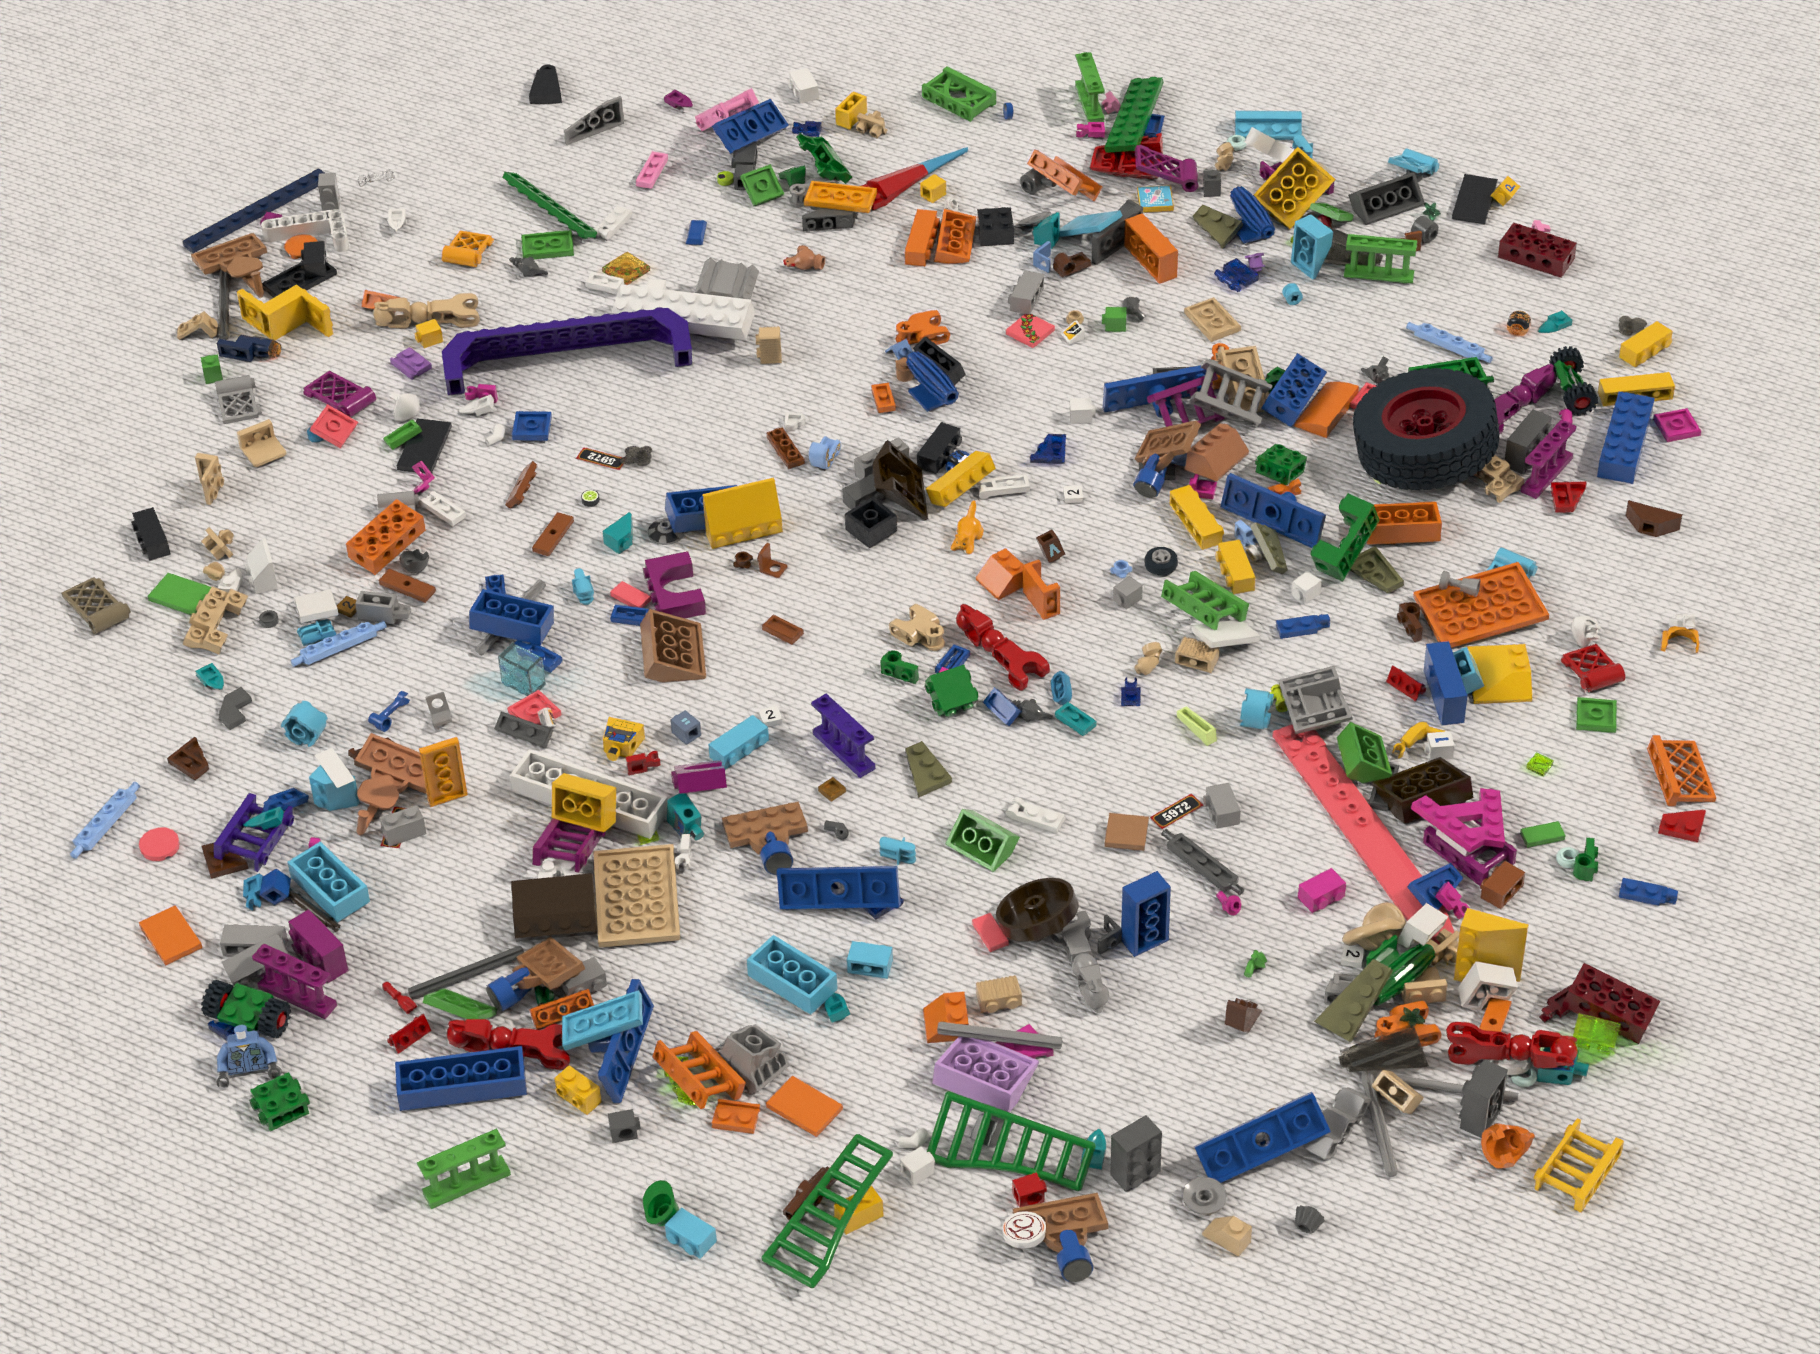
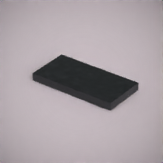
M1464 174L1452 213V219L1485 224L1493 197L1490 195L1496 189L1498 179Z
M300 262L264 281L262 286L273 298L295 285L307 291L337 275V270L327 262V276L306 277L305 271L301 269Z
M417 418L416 423L420 426L422 432L407 441L396 465L397 470L415 472L412 466L422 461L429 471L433 473L452 428V423ZM419 467V470L422 473H425V471Z

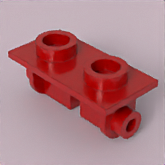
M1392 665L1386 682L1414 701H1417L1419 694L1426 692L1425 685Z
M422 1014L419 1017H415L412 1022L402 1029L389 1035L387 1042L390 1046H395L398 1054L431 1032L425 1015Z

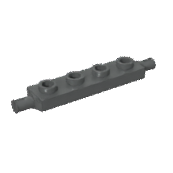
M1168 829L1162 831L1161 835L1169 840L1167 842V849L1221 891L1226 892L1232 889L1239 896L1243 894L1245 889L1237 884L1239 877L1183 833L1174 835Z

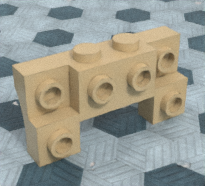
M1496 455L1492 457V460L1481 471H1477V474L1474 475L1488 484L1485 487L1486 494L1488 496L1491 493L1496 495L1498 503H1501L1511 493L1519 491L1524 484V478L1510 470L1509 463Z
M212 586L204 600H199L196 607L197 613H192L189 620L191 626L184 638L183 645L190 648H202L220 654L228 634L216 629L224 616L225 610L240 615L248 595L230 589L228 593Z

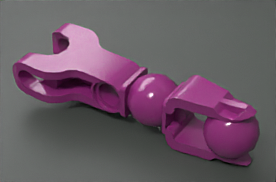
M1547 364L1539 369L1536 368L1525 374L1520 385L1514 386L1510 392L1507 391L1505 394L1494 399L1500 434L1504 430V422L1520 410V407L1528 405L1530 401L1537 403L1555 385L1557 377L1553 371L1554 366L1552 364Z

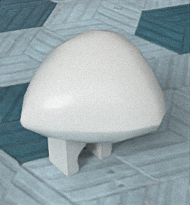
M393 392L389 396L393 399L392 403L395 405V420L406 421L415 417L419 412V398L415 394L404 393L400 395Z
M1578 616L1573 618L1571 632L1580 647L1584 648L1593 640L1600 639L1597 633L1601 626L1592 617Z

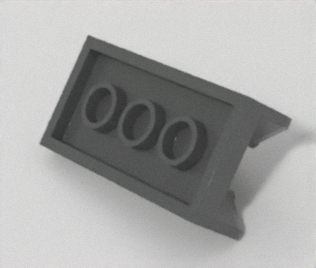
M1130 199L1126 200L1118 209L1123 216L1102 231L1092 235V263L1098 265L1124 247L1125 219L1142 214L1143 207Z

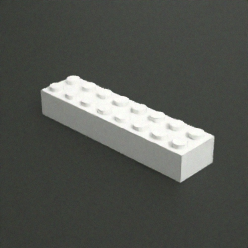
M623 284L620 286L611 314H619L624 311L653 310L657 307L669 308L688 321L690 334L746 340L755 314L752 301L749 299Z
M531 749L527 751L510 774L513 792L552 805V782L563 773L616 787V823L612 826L648 839L652 838L667 816V796Z

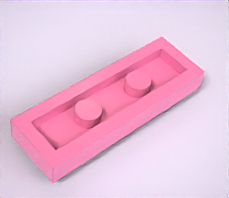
M652 151L636 179V186L652 189L668 161V154Z

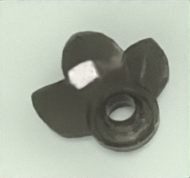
M1629 316L1619 318V332L1626 336H1631L1632 333L1637 334L1647 326V322L1642 318L1636 317L1631 319Z
M646 445L641 448L630 446L624 450L626 456L619 459V462L622 464L637 463L638 466H645L651 462L652 448Z

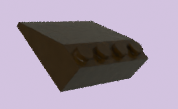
M1442 757L1392 774L1389 778L1372 782L1382 800L1388 804V808L1394 817L1404 824L1412 823L1416 819L1421 818L1419 814L1411 809L1412 802L1425 795L1440 806L1465 803L1467 800L1474 798L1471 777Z
M592 873L511 881L513 924L516 942L547 939L549 937L560 938L598 934Z

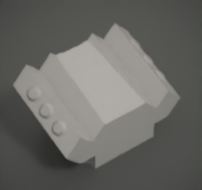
M710 257L704 262L695 293L750 300L759 270L753 264L747 268L742 262L735 264L721 259L716 263Z
M756 1024L747 1025L730 1033L726 1040L715 1048L722 1058L746 1082L745 1086H747L750 1095L759 1092L790 1066L786 1055L780 1051L781 1043Z

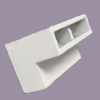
M1426 903L1406 922L1397 942L1407 949L1415 941L1425 945L1444 926L1448 916Z

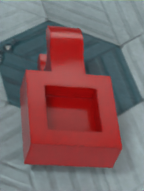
M652 751L647 756H645V753L626 757L628 775L648 772V767H658L661 765L658 751Z

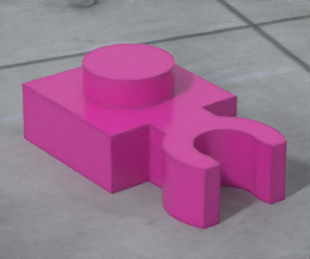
M1449 882L1445 883L1435 895L1448 911L1453 910L1456 918L1460 920L1464 917L1469 906L1460 901L1462 896Z

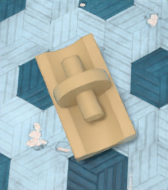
M874 111L873 114L869 113L868 116L862 113L857 115L859 122L856 128L858 132L864 134L867 129H871L869 131L870 135L877 139L881 134L886 135L888 130L885 128L884 118L881 117L879 111Z
M208 527L205 530L208 536L201 541L205 547L210 550L217 560L225 554L229 558L233 556V553L226 546V544L233 542V533L227 529L220 530L217 536Z
M1444 928L1437 935V940L1441 944L1438 945L1433 940L1426 943L1430 944L1435 950V958L1431 963L1433 966L1442 959L1445 962L1449 960L1454 963L1456 962L1457 939L1459 938L1457 930L1452 934Z

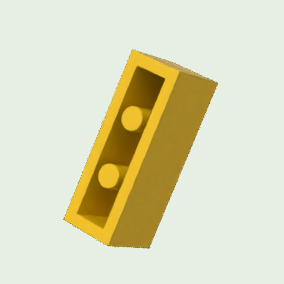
M1656 321L1621 343L1619 358L1633 367H1637L1647 359L1657 355L1661 350L1668 348L1672 343L1673 331Z
M1240 539L1218 543V551L1215 552L1216 561L1221 564L1222 575L1226 576L1227 587L1231 588L1233 594L1255 591V575Z

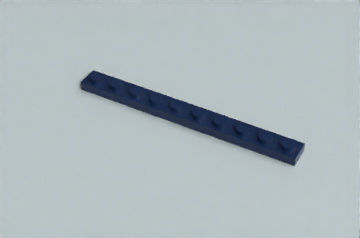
M319 168L186 238L182 241L183 246L192 253L205 248L263 217L266 212H272L317 188L319 174L325 172Z

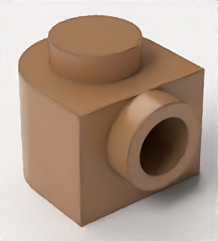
M905 357L895 360L896 377L902 382H908L914 378V375L907 366V358Z

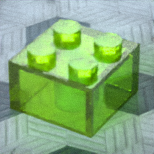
M1578 1013L1573 1037L1577 1038V1042H1575L1577 1048L1589 1050L1591 1047L1597 1049L1598 1053L1610 1056V1053L1616 1054L1622 1030L1621 1024Z

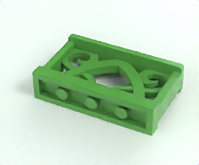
M948 66L943 68V72L928 83L922 84V97L970 122L989 106L993 107L996 105V90ZM949 90L962 91L966 93V98H953L950 96Z

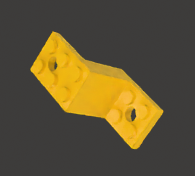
M298 285L291 287L266 303L257 300L244 289L237 291L242 319L270 339L277 340L306 322L327 337L333 335L330 308Z

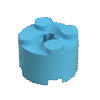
M1246 688L1245 694L1247 696L1246 700L1242 702L1240 716L1242 722L1240 726L1264 730V728H1268V724L1271 721V713H1268V710L1273 705L1274 694H1270L1268 691Z
M302 701L292 707L282 721L281 728L284 727L286 731L284 735L291 742L299 746L302 743L308 744V747H311L324 731L328 718L325 713L313 707L310 702Z

